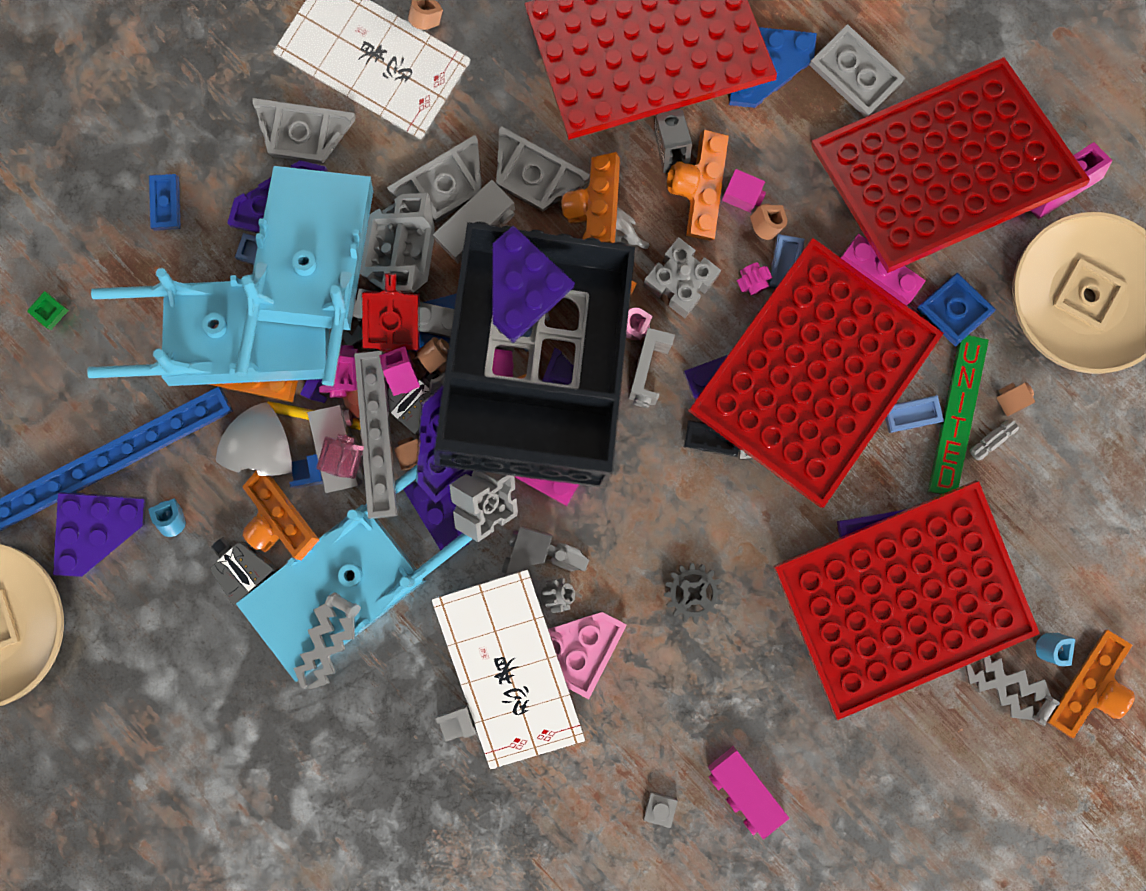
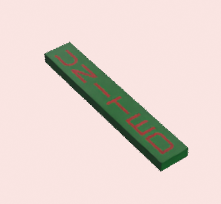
M968 335L957 346L943 414L944 422L941 423L927 492L942 495L959 488L989 343L988 339Z

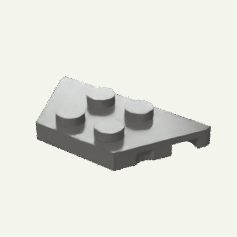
M253 98L252 101L265 138L267 151L272 157L323 164L356 118L352 112Z
M500 127L496 184L502 190L543 212L562 200V196L566 192L577 190L589 182L590 174L506 128Z
M476 135L388 186L387 189L390 194L398 197L402 194L428 193L433 220L436 222L463 207L482 189L479 148Z

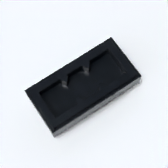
M688 420L683 448L738 457L739 448L705 423Z

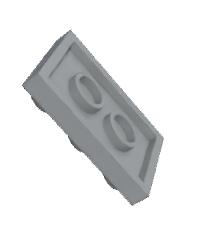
M848 24L809 64L864 117L870 116L905 79L899 71Z

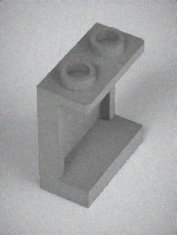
M651 328L647 329L629 399L634 400V405L649 408L650 405L656 404L659 393L644 389L653 351L668 354L673 344L674 334Z

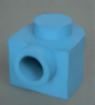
M175 498L163 501L148 509L152 523L162 535L173 537L181 533L185 528L186 519L183 509Z
M1045 633L1036 642L1037 656L1044 661L1058 666H1072L1075 638L1060 633Z

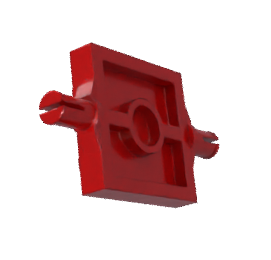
M385 273V290L379 292L364 291L362 293L363 348H377L386 353L406 346L407 350L419 349L420 293H403L396 290V273Z

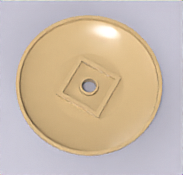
M1085 212L1073 214L1055 221L1040 231L1030 241L1021 254L1014 272L1012 296L1018 322L1026 337L1040 353L1064 368L1089 374L1120 371L1146 358V230L1114 214ZM1085 289H1091L1095 293L1094 302H1089L1085 299Z
M0 544V706H3L30 692L51 669L62 643L64 614L58 590L46 570L28 554L11 546Z

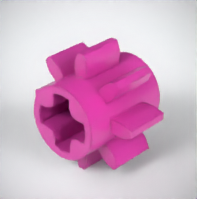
M758 262L740 270L742 278L738 279L737 283L742 292L749 291L751 296L768 289L770 286L767 280L773 277L767 266L760 268Z

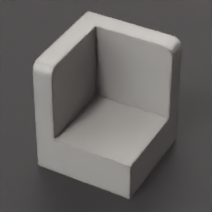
M468 705L438 714L435 717L436 724H440L445 741L462 736L467 738L475 735L477 732Z

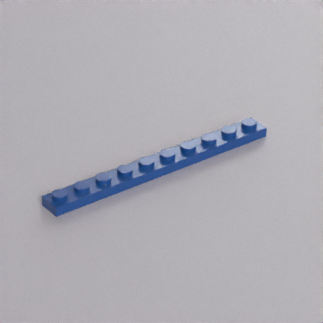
M218 386L0 498V531L57 503L58 493H76L232 413L233 410L222 388Z

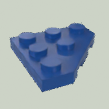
M758 27L777 72L776 80L730 93L729 105L755 108L774 91L776 92L790 81L799 71L809 66L815 55L817 33Z

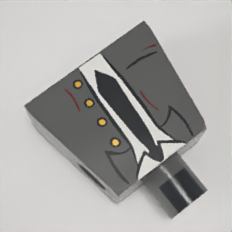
M677 109L657 114L655 118V137L663 173L669 172L671 166L678 161L690 164L692 141L683 110Z
M427 371L419 380L420 387L408 393L394 396L390 388L387 390L389 412L417 436H419L421 403L433 394L429 392L431 379L439 377L435 372L430 374Z
M222 537L211 546V549L220 559L210 569L233 606L279 570L274 563L246 542H238L232 547Z

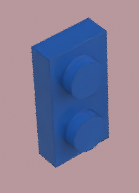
M176 174L149 175L150 228L154 231L181 229L179 177Z

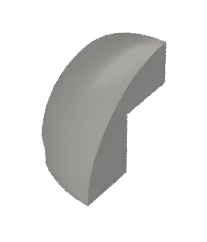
M267 402L247 409L228 426L217 448V463L235 472H241V470L248 468L257 470L259 476L292 473L291 455L286 434L278 416Z

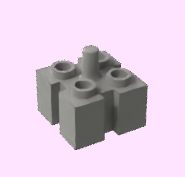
M678 237L665 253L663 259L665 265L663 266L658 262L645 278L643 286L659 299L665 294L671 299L668 306L683 318H686L701 298V295L697 292L700 290L705 294L722 270L705 257L699 262L693 257L696 250Z
M473 471L472 477L465 474L449 484L452 503L456 504L453 511L455 529L477 542L494 532V525L497 523L503 526L518 516L517 499L511 495V492L516 489L514 476Z

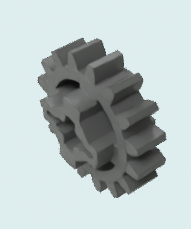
M694 563L689 564V570H686L682 565L679 566L680 574L677 575L671 572L670 575L674 579L673 582H665V585L670 587V591L663 594L665 597L671 598V601L666 606L668 608L673 606L676 608L673 612L675 617L682 613V621L687 622L689 616L692 617L694 623H698L699 616H702L705 621L709 620L707 613L717 614L718 612L714 608L715 604H723V601L718 599V595L723 594L724 590L717 589V585L722 582L721 579L713 580L712 577L715 571L710 570L705 573V565L703 564L700 565L698 570L695 569ZM692 574L701 576L694 582H689L684 578ZM709 584L712 591L710 600L706 597V588ZM677 585L681 588L682 598L679 602L676 599ZM699 586L697 591L700 595L699 598L695 599L692 597L688 600L690 595L689 591H687L688 588L692 587L695 589ZM691 605H700L703 608L695 612L687 611V608Z

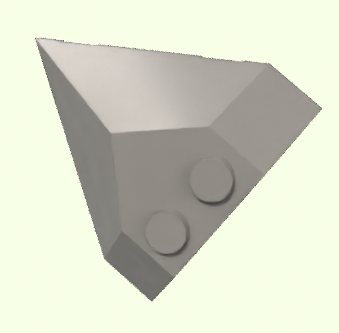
M428 193L402 194L394 199L395 203L382 211L379 208L369 214L360 274L382 290H385V273L397 274L396 290L403 293H414L428 281L434 244L433 234L435 233Z

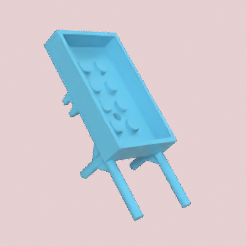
M280 166L273 167L264 218H259L258 223L260 234L256 233L255 238L258 248L252 278L244 276L241 280L248 298L245 324L235 369L237 376H247L257 321L331 328L322 384L327 386L334 385L343 330L351 329L373 196L371 177Z
M159 268L156 271V275L160 283L155 286L91 289L93 300L164 297L162 350L156 349L153 352V356L158 362L145 365L88 367V378L161 375L169 386L323 379L329 346V328L257 321L247 376L241 377L235 374L247 313L246 303L248 298L241 281L242 279L237 278L236 275H230V281L180 283L173 281L165 269ZM218 324L217 328L212 329L214 325Z
M417 464L395 481L396 494L416 479ZM362 504L356 510H349L346 518L321 536L319 541L302 560L290 558L285 566L237 602L236 605L294 681L297 682L299 680L294 668L305 664L300 654L315 649V645L307 630L321 625L314 609L325 604L328 595L335 592L342 598L361 607L359 613L354 617L356 637L426 581L424 577L469 543L472 538L462 533L416 569L377 518H368L367 504ZM349 570H352L355 574L352 581L347 578ZM332 607L336 617H329L334 631L322 634L326 647L334 646L330 635L345 631L339 619L346 618L347 616L344 611L336 607ZM343 640L344 645L351 640ZM320 659L314 660L317 667L322 664ZM314 669L305 671V676L312 672Z

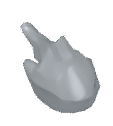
M617 208L615 242H621L623 237L627 239L630 245H638L641 248L647 249L649 243L640 239L632 224H636L635 220L622 209Z

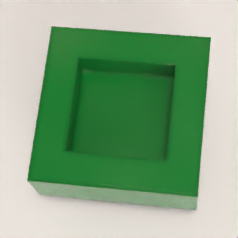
M46 291L27 310L31 316L49 330H52L69 311Z

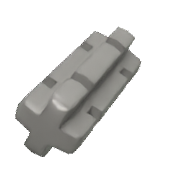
M1013 419L1004 421L1000 427L994 429L980 443L970 449L971 455L977 461L982 460L989 454L988 452H992L1005 442L1008 436L1015 434L1019 430V426Z

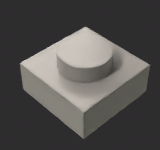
M650 791L643 820L671 828L678 802L677 798Z

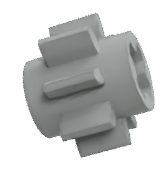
M565 578L546 581L547 587L543 588L541 592V600L544 606L551 607V613L570 610L569 604H572L575 600L573 586L568 583L565 584Z

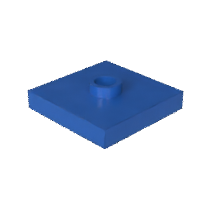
M958 273L953 275L917 308L933 326L944 333L943 335L955 347L996 311Z

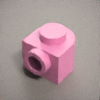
M629 308L626 337L630 340H641L646 335L647 329L650 328L649 323L653 316L640 308Z

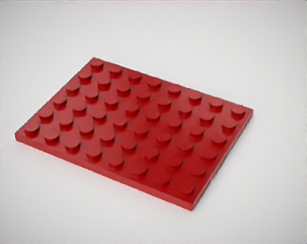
M533 0L524 3L568 140L776 80L777 72L748 0Z
M1005 57L812 140L811 145L887 273L1087 186L1090 181L1088 175Z
M812 238L688 411L814 504L824 508L944 333L816 239Z
M979 481L970 482L773 566L829 705L837 720L1040 634Z

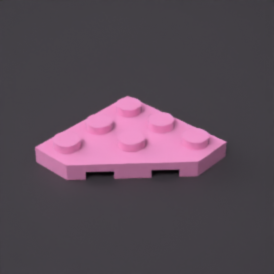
M599 612L548 629L568 689L587 699L590 698L627 624L604 612Z

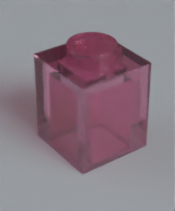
M338 434L337 438L325 436L316 469L336 477L355 479L364 446L353 443L355 438L347 435Z

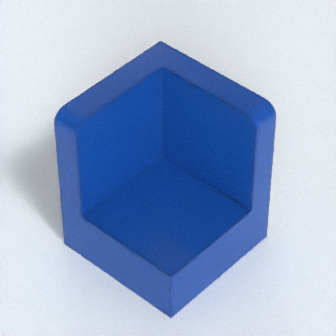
M317 454L306 456L307 459L291 462L293 481L289 482L290 488L298 489L323 484Z

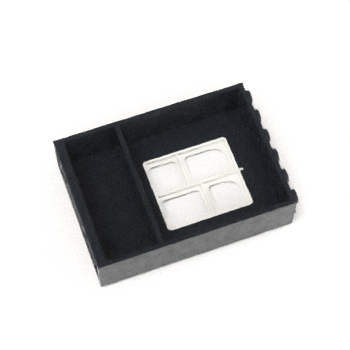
M481 221L467 222L434 447V466L605 488L613 473L635 247L628 246L623 242L606 243L600 242V240L595 238L579 239L573 238L568 234L552 235L545 234L541 230H519L575 283L574 288L563 298L570 299L577 305L579 309L578 329L575 331L549 328L544 323V315L533 325L531 336L520 337L512 343L504 334L499 333L498 329L493 325L492 297L493 243L512 226L498 227ZM544 339L567 341L575 344L576 350L571 384L548 383L538 379L541 346ZM498 345L528 350L529 359L525 378L519 379L493 374L494 351Z

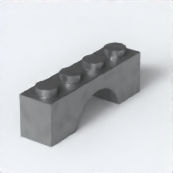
M521 526L519 531L514 530L509 544L514 549L511 558H505L502 573L509 576L522 572L529 566L545 563L553 535Z

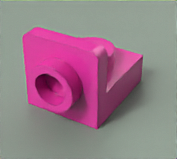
M339 356L334 385L319 386V392L330 393L331 398L346 397V392L357 390L355 357Z

